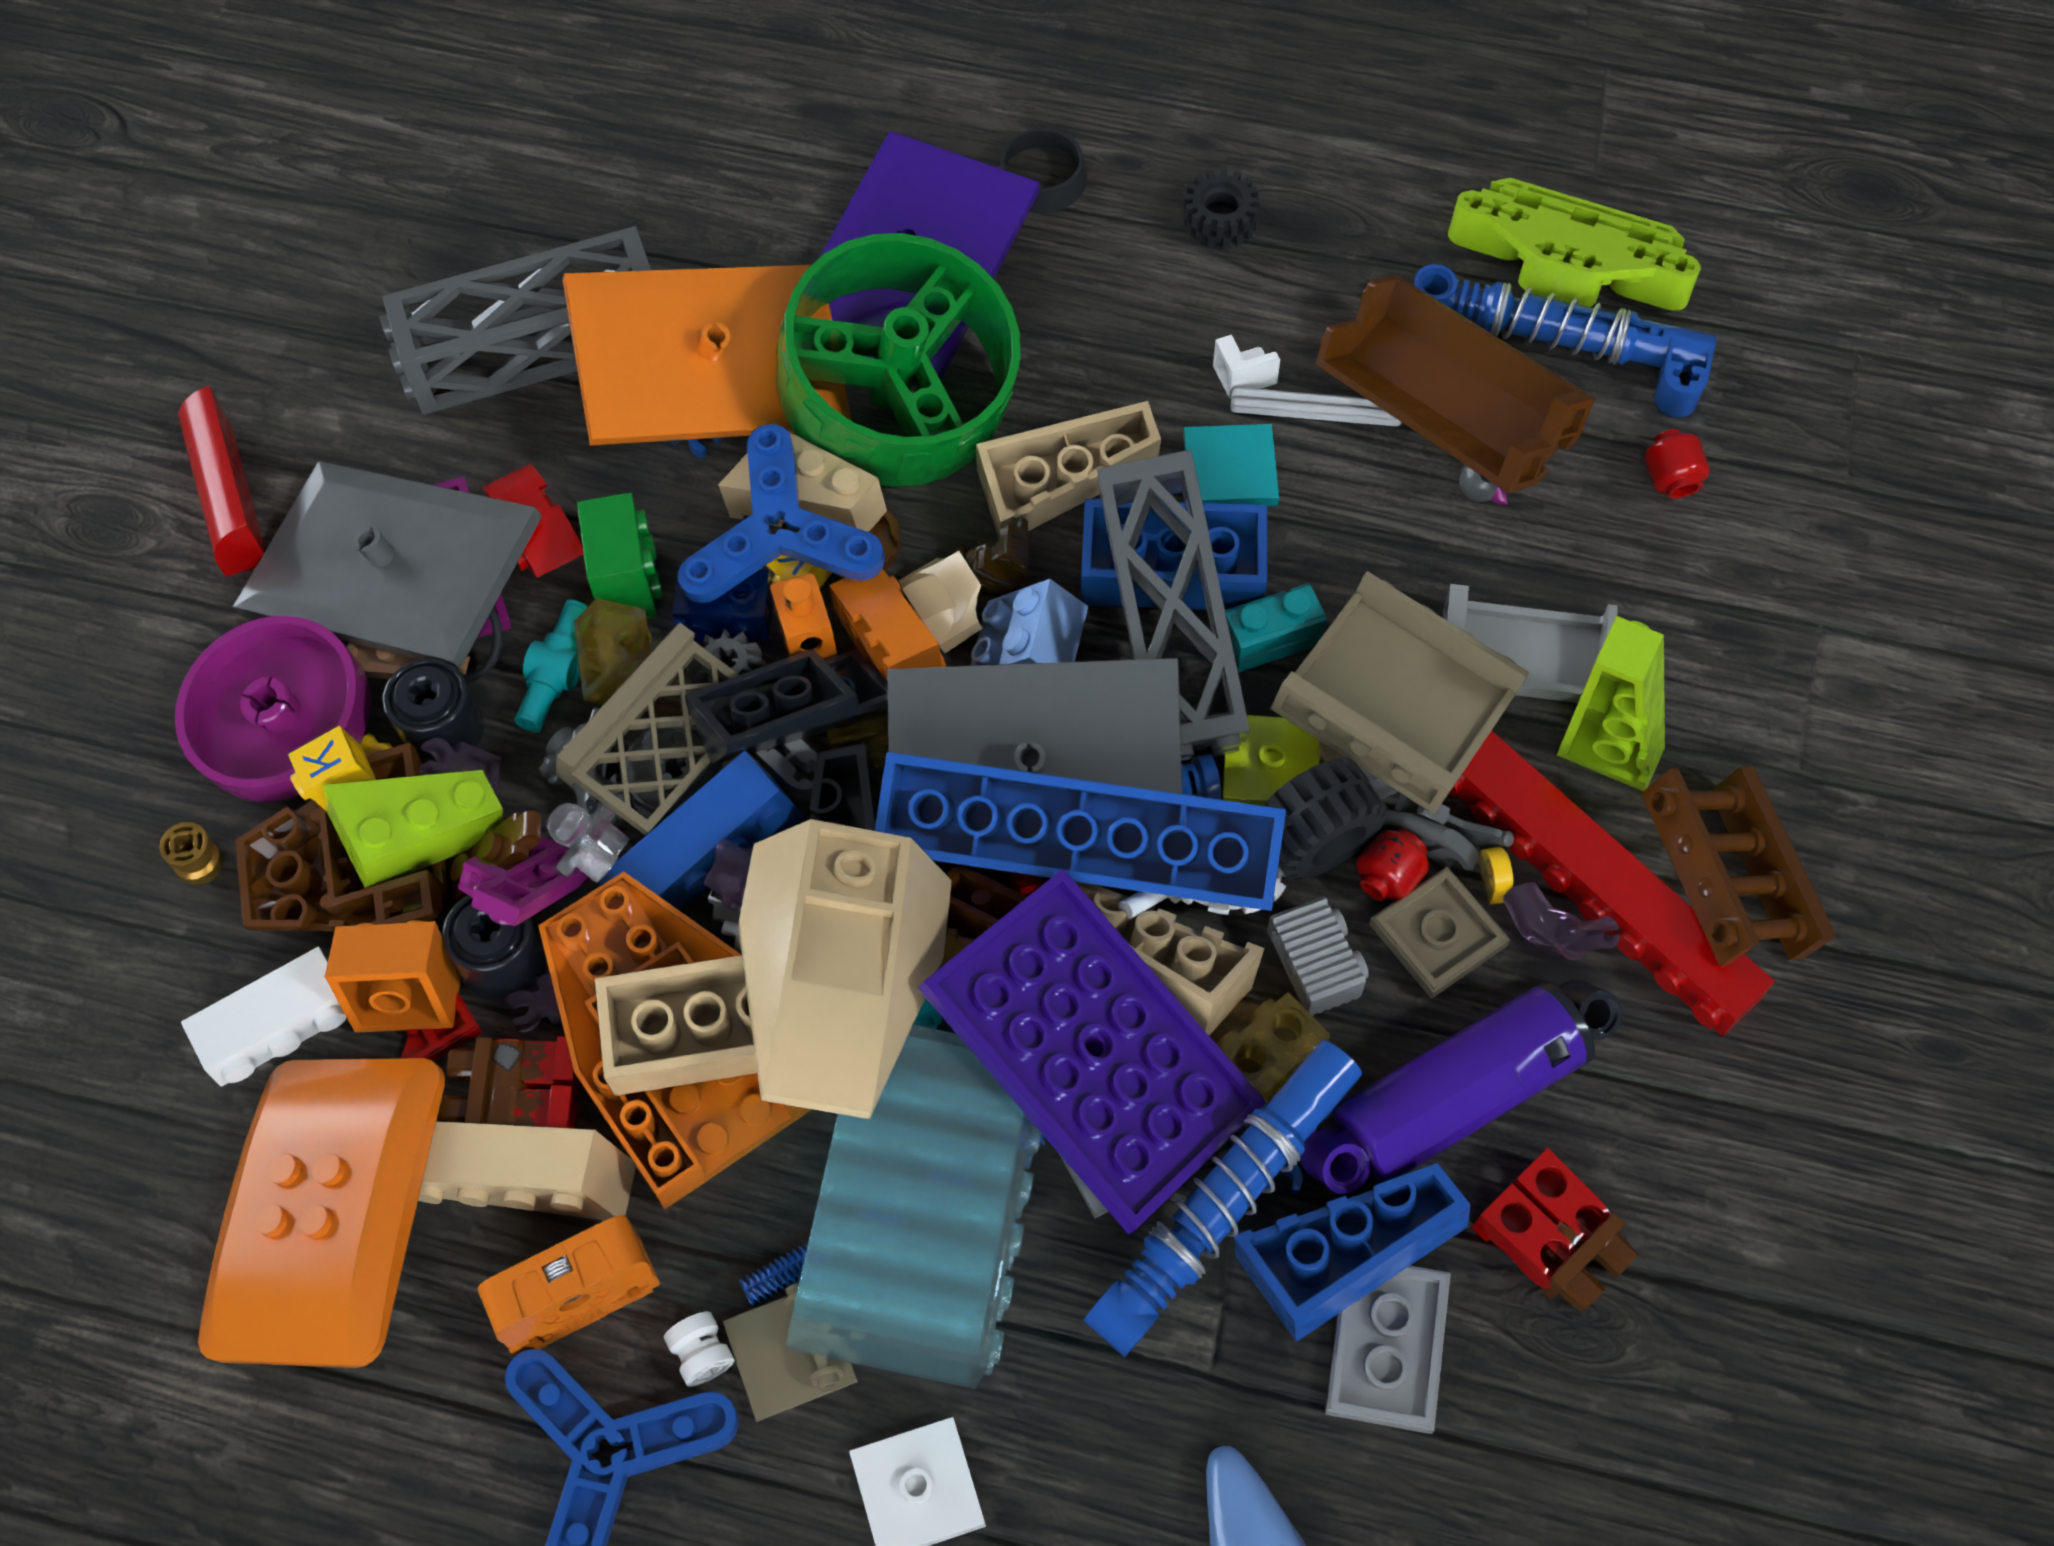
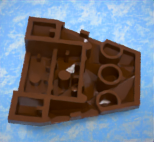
M410 742L366 756L376 780L426 775L416 748ZM314 800L309 801L295 811H292L288 806L235 840L243 927L250 931H335L337 926H356L361 923L395 924L407 923L413 920L426 922L439 917L444 907L443 899L451 893L447 859L398 879L364 888L327 811Z

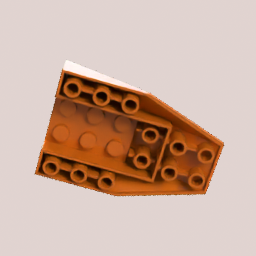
M625 872L617 875L538 925L573 1070L664 1210L813 1110L762 1101L758 1073L615 1096L604 1079L595 978L734 957L741 954Z

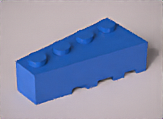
M744 750L601 874L597 880L603 885L622 872H625L679 910L750 860L755 843L792 828L808 818L777 781Z

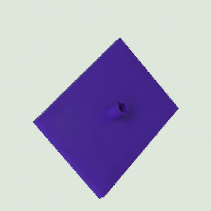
M889 131L820 257L849 240L872 234L904 233L931 238L959 250L978 263L994 279L1040 192V183ZM873 289L843 295L829 302L832 320L883 327L887 315L894 309L906 308L916 294L893 289ZM963 321L959 323L930 360L940 381L969 328Z
M1064 869L1060 870L918 987L919 991L1128 1234L1136 1230L1230 1138V1135H1234L1244 1125V1119H1247V1115H1251L1255 1109H1260L1266 1103L1256 1089Z

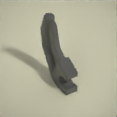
M1400 793L1394 809L1395 811L1412 813L1451 828L1469 840L1472 845L1494 848L1508 847L1514 842L1512 832L1461 820L1450 815V808L1441 804L1434 815Z
M1389 810L1385 823L1378 831L1405 829L1413 833L1426 846L1427 856L1444 868H1451L1454 860L1462 865L1464 870H1473L1480 856L1471 842L1459 832L1408 812Z

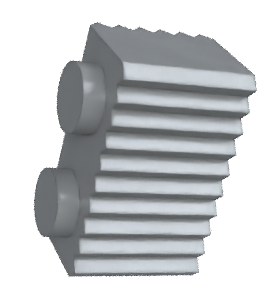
M1320 897L1270 916L1267 933L1307 1017H1312L1316 1013H1322L1324 1010L1338 1007L1351 1000H1357L1362 996L1366 983L1365 979L1369 977L1366 962L1358 950L1352 952L1348 941L1344 937L1348 934L1344 917L1338 908L1331 910L1326 897Z

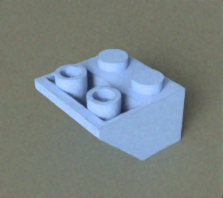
M1051 579L989 600L982 613L983 621L981 626L983 629L980 630L977 643L972 650L970 666L1075 662L1088 606Z

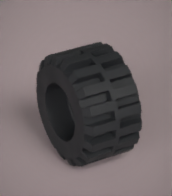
M1348 758L1328 761L1302 772L1277 790L1264 804L1267 807L1286 809L1278 866L1286 878L1294 880L1320 875L1337 867L1358 853L1381 829L1389 811L1356 762Z

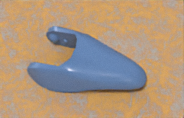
M1231 1446L1215 1448L1208 1457L1206 1468L1210 1546H1306L1304 1540L1265 1482L1245 1457Z

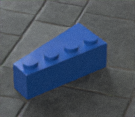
M1436 1163L1374 1185L1373 1190L1348 1199L1346 1196L1329 1201L1326 1207L1297 1217L1295 1213L1278 1219L1275 1225L1252 1233L1250 1229L1239 1233L1237 1236H1233L1235 1256L1297 1342L1466 1229L1469 1221L1470 1203L1440 1165Z

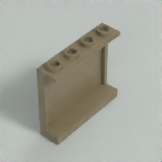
M1367 571L1354 595L1296 672L1291 671L1281 684L1270 709L1339 754L1352 759L1358 766L1435 815L1515 697L1529 672L1518 666L1512 659L1502 656L1478 641L1469 632L1459 629L1438 616L1429 607L1419 604L1395 589L1389 582L1381 580Z

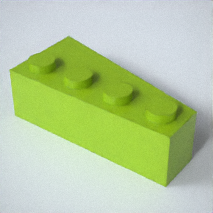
M1616 616L1595 661L1557 756L1644 791L1648 788L1665 749L1664 635L1651 630L1641 622L1629 621Z

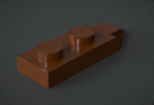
M539 812L513 813L494 830L488 831L466 853L460 854L455 859L450 870V878L453 881L452 902L457 903L467 896L466 893L458 889L465 861L477 857L478 861L487 865H496L502 869L509 870L529 859V851L541 841L542 816Z

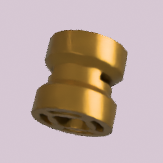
M182 822L168 829L161 838L159 846L161 856L183 882L190 885H202L213 880L221 871L224 861L222 852L200 825L193 822Z

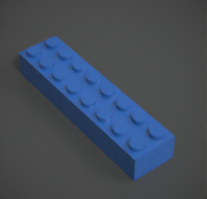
M887 752L875 831L912 838L933 861L1052 878L1060 870L1064 869L1074 882L1272 911L1286 809Z

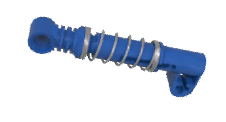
M1431 264L1424 266L1415 276L1414 286L1470 321H1476L1475 324L1496 337L1499 331H1501L1503 339H1507L1512 333V335L1524 337L1526 345L1530 344L1533 340L1547 342L1549 350H1552L1556 345L1569 347L1572 355L1582 350L1593 353L1595 360H1599L1604 355L1608 356V362H1613V364L1623 365L1631 361L1660 368L1654 393V402L1658 409L1668 416L1681 418L1690 415L1695 410L1708 382L1716 344V335L1641 319L1637 312L1630 311V309L1626 311V309L1621 308L1618 313L1601 310L1600 303L1591 308L1578 305L1577 298L1568 303L1555 300L1554 293H1551L1548 298L1532 295L1530 287L1525 293H1522L1521 298H1516L1510 290L1511 284L1497 281L1492 285L1486 284L1484 289L1479 288V282H1475L1474 287L1469 286L1470 280H1464L1463 285L1458 284L1459 278H1456L1454 272L1443 265ZM1681 373L1689 374L1685 385L1680 384L1679 376Z
M1325 1040L1320 1041L1282 1086V1089L1273 1096L1271 1102L1265 1108L1255 1109L1251 1115H1247V1119H1244L1247 1130L1240 1138L1230 1135L1231 1140L1235 1144L1221 1160L1217 1157H1212V1161L1217 1165L1202 1181L1194 1178V1183L1198 1186L1185 1202L1182 1203L1180 1200H1175L1176 1205L1180 1208L1170 1218L1171 1222L1175 1225L1173 1229H1169L1162 1222H1157L1158 1227H1152V1231H1149V1234L1144 1238V1250L1140 1253L1144 1259L1143 1262L1135 1259L1131 1264L1135 1271L1132 1272L1127 1269L1123 1274L1127 1281L1117 1280L1083 1320L1124 1358L1158 1319L1159 1314L1156 1309L1159 1308L1163 1311L1166 1309L1168 1304L1164 1299L1173 1300L1177 1294L1173 1288L1182 1290L1185 1285L1196 1284L1199 1278H1202V1274H1205V1268L1201 1264L1200 1255L1211 1259L1218 1258V1245L1226 1236L1233 1237L1238 1235L1237 1223L1244 1214L1252 1215L1256 1213L1255 1200L1262 1192H1274L1275 1184L1273 1178L1278 1172L1291 1171L1293 1165H1297V1161H1300V1157L1305 1151L1304 1141L1310 1134H1313L1320 1122L1324 1123L1336 1106L1343 1101L1361 1077L1362 1071L1353 1059L1336 1045Z

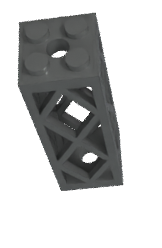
M636 226L382 296L387 314L380 315L379 317L387 341H395L391 343L392 348L388 350L396 374L405 373L400 375V379L407 400L416 399L422 415L577 372L573 343L562 341L571 334L564 290L543 287L570 263L607 269L604 272L651 270ZM623 246L625 255L604 253L602 251ZM536 270L519 285L494 282ZM460 294L498 300L473 321L433 318ZM427 300L412 313L410 308L406 309L405 307ZM523 304L533 306V307H530V308H526V309H523V310L516 311V310H518ZM540 331L535 337L528 336V334ZM477 351L514 354L490 377L452 372ZM539 357L563 359L524 370ZM437 388L453 390L435 396V392H438Z
M1192 450L1098 468L1099 493L1133 660L1162 659L1171 631L1175 625L1212 665L1196 711L1180 695L1181 763L1192 761V755L1195 752L1210 750L1212 756H1222L1238 752L1241 743L1247 741L1250 729ZM1172 494H1183L1186 510L1172 496ZM1158 499L1169 509V511L1158 501ZM1133 503L1122 531L1117 506ZM1150 509L1186 546L1171 589L1134 551ZM1177 519L1188 529V531L1177 521ZM1196 563L1211 631L1183 602ZM1132 581L1162 612L1148 652H1146ZM1221 681L1228 712L1208 716Z

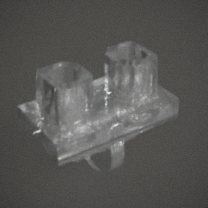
M567 803L555 808L548 818L547 828L549 834L555 842L563 846H569L555 868L567 877L577 867L598 883L615 864L619 857L617 855L630 839L610 823L616 813L603 805L591 822L590 816L585 809L576 804Z

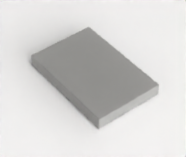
M1409 1266L1337 1314L1325 1415L1433 1434L1450 1272Z

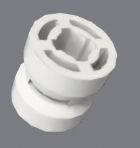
M708 1311L685 1318L672 1326L664 1335V1340L670 1352L678 1355L682 1362L679 1371L689 1387L712 1380L730 1368L735 1361L727 1344L719 1342L716 1336L719 1329L712 1313Z

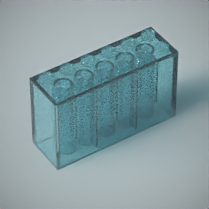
M913 1025L871 1118L865 1119L842 1114L837 1115L785 1349L972 1389L977 1387L984 1374L991 1376L994 1364H998L1004 1331L995 1330L996 1322H1001L1004 1310H1008L1014 1284V1277L1005 1276L1006 1269L1011 1270L1013 1259L1019 1254L1024 1225L1015 1223V1219H1020L1023 1206L1027 1205L1030 1197L1033 1173L1025 1172V1168H1030L1033 1154H1037L1042 1133L957 1034Z

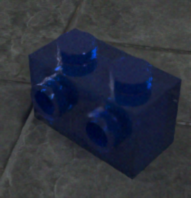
M769 569L758 570L719 598L708 603L694 602L686 597L678 581L677 572L672 610L675 626L682 623L694 632V641H704L706 634L712 638H721L724 629L729 632L731 639L743 631L745 636L748 637L749 642L769 640L773 610L770 591L772 580Z

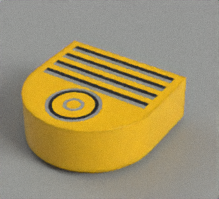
M1502 847L1483 849L1477 863L1489 904L1507 902L1513 889V872L1509 856Z

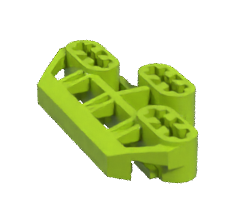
M1514 178L1492 181L1489 190L1483 188L1481 192L1475 190L1462 192L1457 197L1448 230L1449 239L1458 246L1504 260L1522 259L1523 265L1518 283L1525 291L1530 287L1532 294L1546 298L1551 293H1554L1555 300L1568 303L1577 298L1578 305L1591 307L1596 303L1602 285H1609L1615 293L1623 297L1662 309L1679 311L1688 305L1701 270L1699 262L1693 256L1686 255L1687 250L1682 248L1685 239L1673 226Z

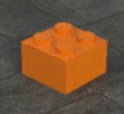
M413 920L407 923L395 924L361 923L356 926L335 927L325 979L355 1033L453 1028L456 1012L455 1001L457 991L459 993L461 977L445 952L442 935L435 921Z

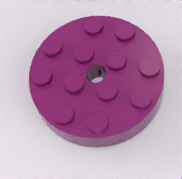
M270 616L249 621L216 639L203 651L188 671L180 688L175 709V726L178 741L189 762L216 786L230 795L256 802H275L294 798L300 795L290 778V775L294 774L295 770L288 754L339 725L360 744L370 716L371 693L369 682L357 658L326 627L314 621L296 616Z

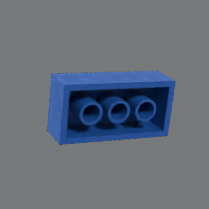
M1085 499L1081 601L1089 606L1123 607L1101 499ZM1159 501L1169 511V509L1161 501ZM1179 502L1186 510L1184 502ZM1133 503L1117 506L1122 531ZM1203 503L1224 609L1228 610L1264 598L1267 587V505ZM1150 509L1134 551L1171 589L1186 546ZM1177 519V521L1188 531V529ZM1196 563L1183 602L1189 609L1206 610ZM1132 581L1137 607L1158 608Z

